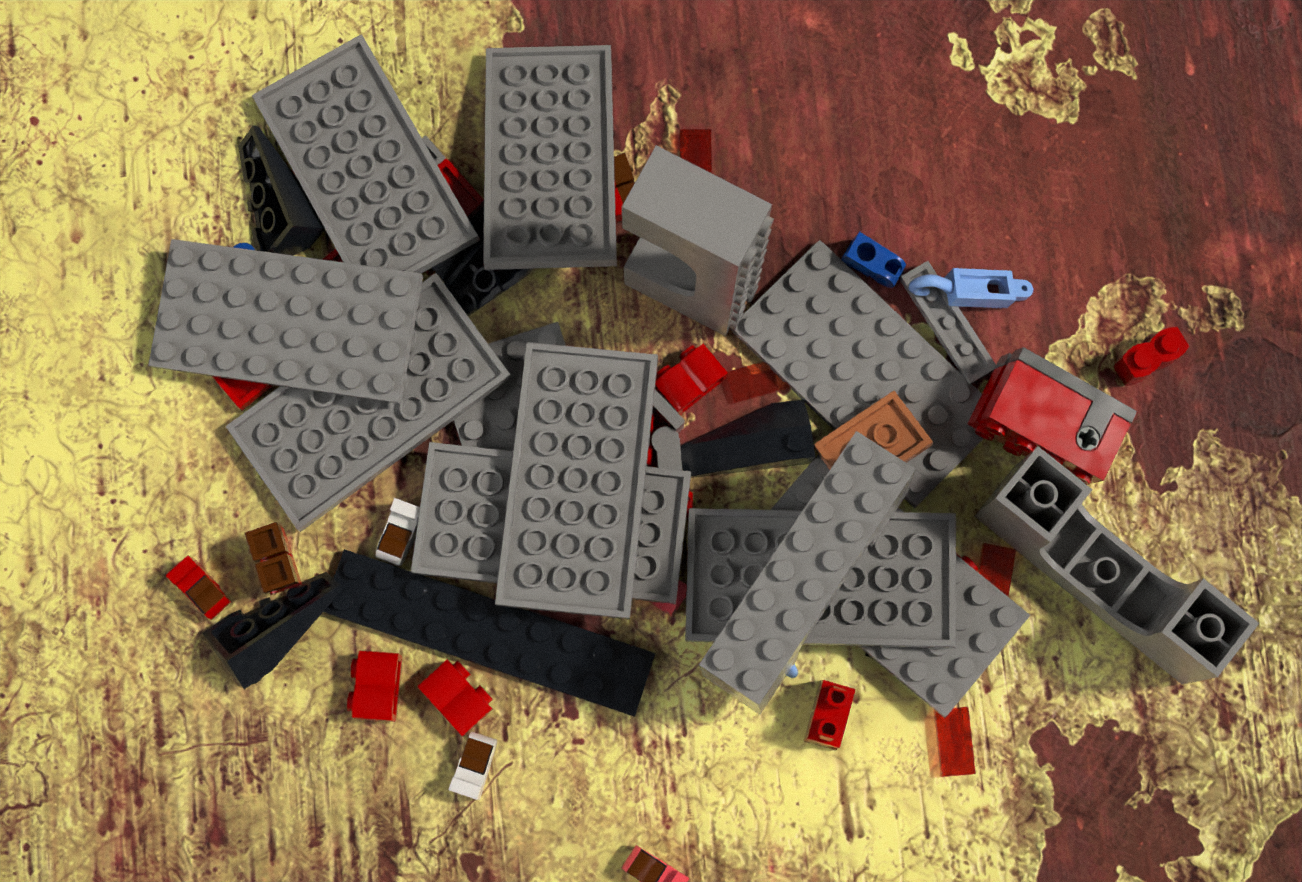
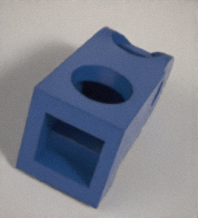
M860 231L852 239L841 258L849 268H854L889 288H894L906 267V263L902 258Z

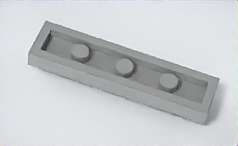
M926 261L901 276L900 281L958 371L965 377L969 385L992 373L996 369V364L959 307L948 305L947 294L937 287H927L930 290L927 296H917L909 291L908 286L913 279L927 274L937 275L929 261Z

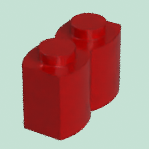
M1169 327L1158 332L1148 342L1131 347L1115 362L1113 368L1125 386L1135 385L1146 379L1155 370L1164 369L1175 362L1188 350L1189 344L1178 327Z
M704 344L697 348L694 345L688 347L679 356L681 361L672 368L668 364L656 374L655 390L679 415L686 412L727 378L728 372Z
M359 651L358 658L352 659L351 678H355L354 691H349L347 698V711L352 712V718L396 722L402 655L399 653Z
M447 659L417 687L458 733L464 737L493 710L489 705L493 698L481 685L475 689L469 683L467 678L471 674L458 660L452 664Z

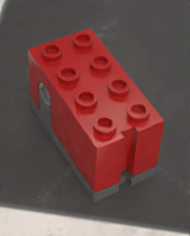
M1025 347L1015 350L1013 354L1008 353L1001 356L967 423L976 429L975 434L989 441L994 439L1004 445L1003 449L1015 456L1023 455L1026 457L1039 446L1086 485L1104 481L1137 411Z

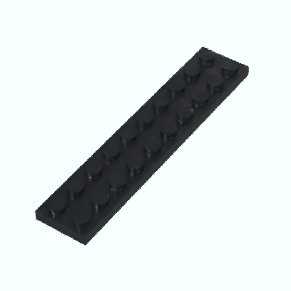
M344 549L333 578L340 584L342 591L323 613L635 717L656 653L522 608L496 606L495 599L423 575L412 574L411 571Z

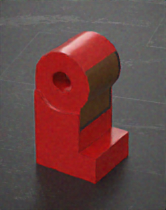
M189 555L165 575L210 620L231 603L229 597L221 590L220 585L196 559Z

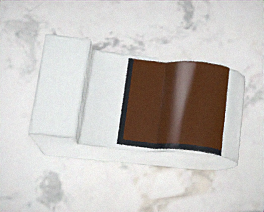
M394 498L390 508L391 513L379 540L375 556L402 566L416 538L420 507Z
M473 731L470 733L462 758L459 760L455 775L448 789L449 791L480 800L496 749V739Z

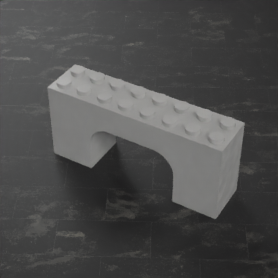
M655 146L622 206V229L640 237L624 266V285L726 336L730 328L736 330L744 315L745 302L750 303L759 287L758 283L761 278L759 276L763 269L761 267L765 260L764 256L769 242L768 237L772 230L770 228L774 221V218L770 217L772 204Z
M856 431L700 662L699 666L703 676L760 715L798 659V652L809 633L868 546L872 548L907 495L916 469Z
M1037 446L1009 472L974 517L1181 684L1217 678L1256 629L1259 622L1204 578L1190 584H1184L1170 578L1155 568L1089 514L1082 505V502L1092 489Z

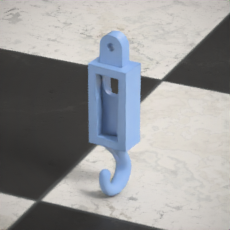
M953 268L945 278L934 274L922 275L913 279L908 286L909 291L917 296H927L930 293L927 287H937L947 294L949 306L1008 308L1015 301H1024L1033 293V286L1029 281L1013 279L1012 271ZM987 284L998 285L999 294L990 293L987 289Z

